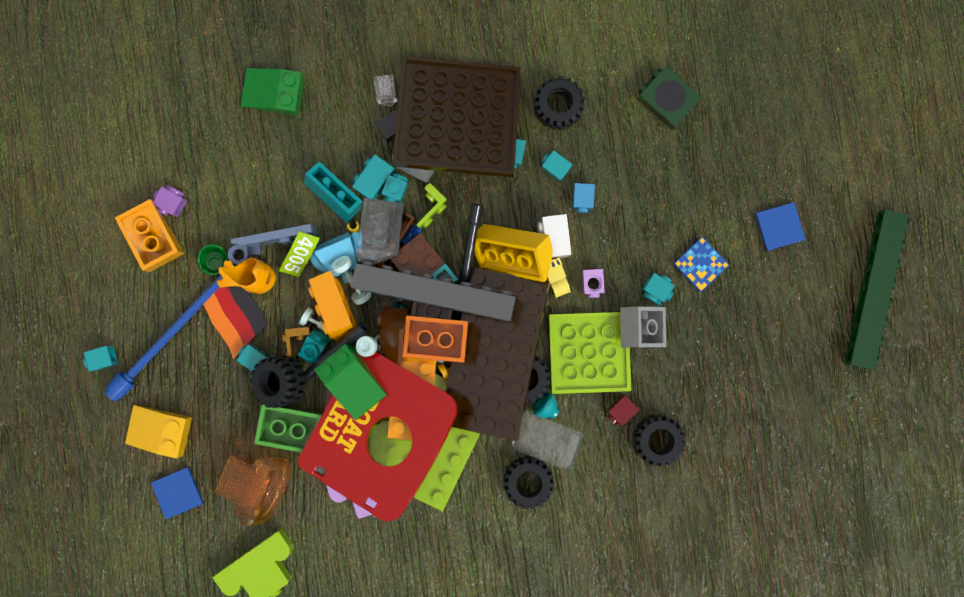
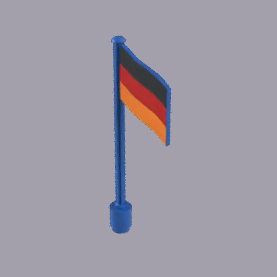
M220 275L128 372H119L106 385L104 393L113 401L122 399L135 385L133 382L134 377L203 305L212 324L227 343L234 359L244 345L247 346L266 326V321L260 308L250 294L242 287L220 288L217 284V281L222 279Z

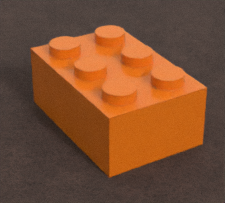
M406 316L402 357L464 363L468 321Z

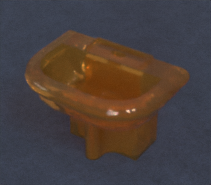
M229 455L215 493L236 504L235 514L241 520L242 526L264 524L273 516L281 502L291 476V464L289 460L283 457L260 458L253 462L241 455Z

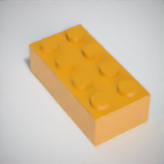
M403 357L402 364L398 365L434 385L437 360ZM390 417L387 438L412 441V434L408 425L397 417Z

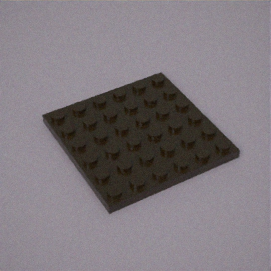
M403 56L392 167L513 178L521 67Z

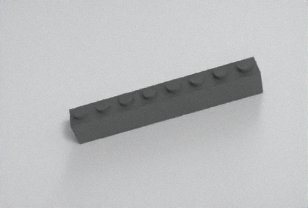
M362 261V264L356 263L351 283V288L507 322L512 320L516 297L512 296V292L501 290L500 293L492 292V288L485 286L476 289L472 288L473 284L461 282L460 285L452 284L453 280L441 278L440 281L433 280V276L428 274H421V277L414 276L413 272L402 269L401 273L395 272L393 267L382 265L381 268H376L374 263Z

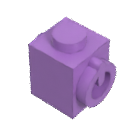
M167 185L166 188L161 186L153 195V203L157 206L159 212L165 216L169 213L179 217L188 200L183 198V192L170 185Z

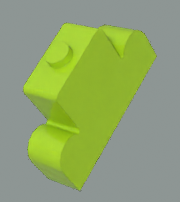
M281 528L219 571L212 578L220 590L227 596L237 594L244 587L250 597H276L282 592L281 588L287 585L292 578L281 562L292 553V541L283 528Z

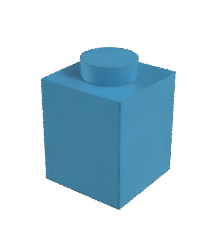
M575 183L573 185L572 209H577V213H588V210L593 209L595 184Z

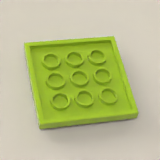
M620 312L549 314L552 394L631 391L630 347L621 348Z

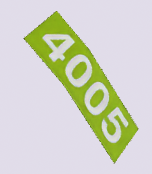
M299 231L279 271L300 277L320 238Z

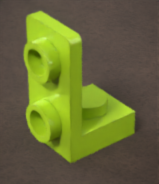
M431 183L424 188L427 192L425 196L432 203L436 201L437 204L417 223L416 226L420 229L422 227L427 228L433 222L432 217L436 213H442L447 207V199Z

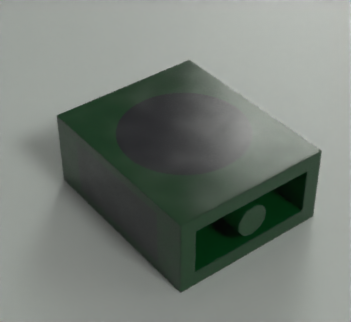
M666 66L663 70L659 68L653 74L652 78L654 80L649 85L645 83L638 91L640 95L637 100L667 127L673 130L702 97Z

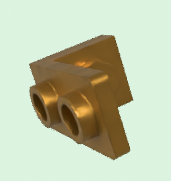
M312 327L285 329L282 339L283 344L287 346V353L284 355L293 357L295 361L293 337H295V340L306 339L307 335L312 332Z

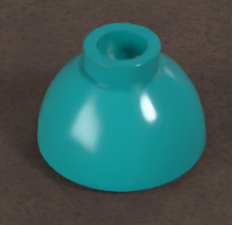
M550 392L544 393L543 397L537 399L533 406V414L539 418L550 417L554 419L559 413L556 398Z

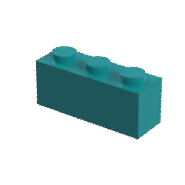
M320 161L305 173L304 184L346 223L360 211L363 201Z

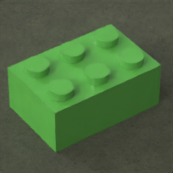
M263 404L261 406L254 444L302 452L323 413L288 406L267 408Z

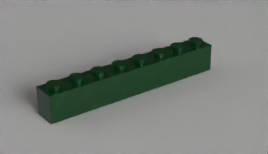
M890 210L878 211L844 362L846 365L867 370H874L878 365V351L883 344V328L886 327L888 322L886 317L887 310L892 304L890 296L896 285L895 274L901 262L899 259L900 251L903 250L905 245L903 240L904 233L909 227L907 214Z

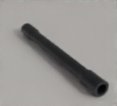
M471 203L459 285L461 282L469 283L478 227L483 209L481 204ZM453 310L452 320L461 321L462 312Z
M359 322L346 336L303 372V376L306 377L304 383L317 374L314 370L344 344L351 345L368 332L367 326L363 322Z

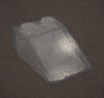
M524 411L518 441H513L511 448L571 471L584 433Z

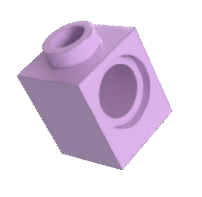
M603 269L581 271L583 295L588 294V298H598L601 293H605ZM594 278L597 280L598 287L596 289L589 288V279Z

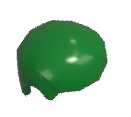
M215 244L204 246L199 251L197 259L202 271L211 276L220 275L219 268L224 267V261H229L223 247Z

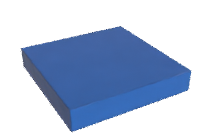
M795 202L755 213L766 251L805 240Z
M190 467L151 482L165 519L204 503Z

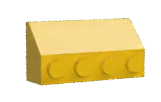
M483 224L478 229L474 252L479 269L545 282L551 264L553 248L550 236L547 234Z

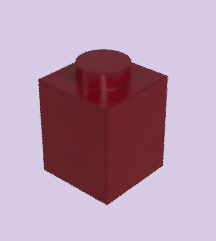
M623 394L606 411L610 414L608 419L614 425L619 423L621 426H624L639 409Z

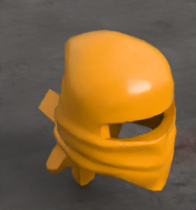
M251 257L235 267L231 261L226 260L224 261V267L219 268L222 279L218 280L217 284L220 288L239 286L248 292L263 294L272 289L276 281V275L270 265L259 259Z

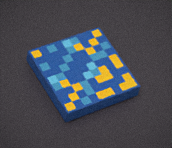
M703 237L699 238L673 263L699 292H702L729 266L723 257Z

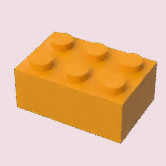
M330 270L309 279L311 287L308 290L311 297L315 298L317 302L315 309L324 321L321 325L325 334H328L330 339L339 342L356 326V322L342 285Z

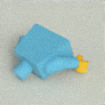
M357 221L355 229H351L348 223L347 228L349 232L317 245L310 257L316 269L323 273L331 270L335 276L341 275L344 283H348L345 278L346 274L344 272L335 273L331 265L337 258L349 256L352 265L347 270L353 274L352 269H355L356 263L361 259L363 243L359 233L360 226Z

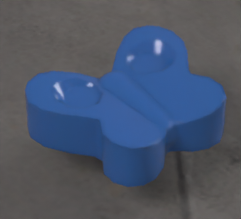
M411 224L401 239L402 244L406 245L411 239L421 233L422 230Z

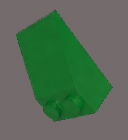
M246 68L240 107L299 116L305 77L301 72Z
M344 344L314 369L327 389L355 420L359 419L388 395L356 348Z

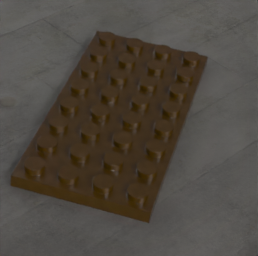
M472 268L469 283L473 284L472 288L480 289L481 286L492 288V292L500 293L501 290L513 293L512 296L516 297L511 322L462 312L461 321H468L465 362H452L446 393L455 399L458 409L452 427L518 441L550 282H541L516 277L511 274Z

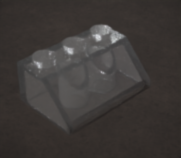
M364 198L356 261L377 264L398 255L404 203Z

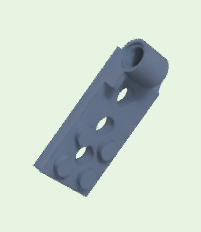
M307 224L231 239V243L235 245L229 249L228 258L233 264L237 265L252 256L262 254L260 246L282 243V245L293 244L299 231L317 236V228ZM239 250H242L244 252V257L242 260L238 261L236 259V253Z

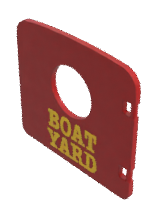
M375 352L372 356L361 357L388 395L357 420L349 414L333 395L298 457V465L301 469L318 478L321 482L353 503L364 508L376 518L382 521H394L403 514L422 485L450 432L458 409L455 399L450 394L380 353ZM386 417H397L403 420L408 425L412 434V446L408 456L401 463L394 466L379 464L373 459L368 449V436L372 427L379 420ZM318 466L327 470L324 476L316 472ZM368 498L377 503L374 509L366 504Z

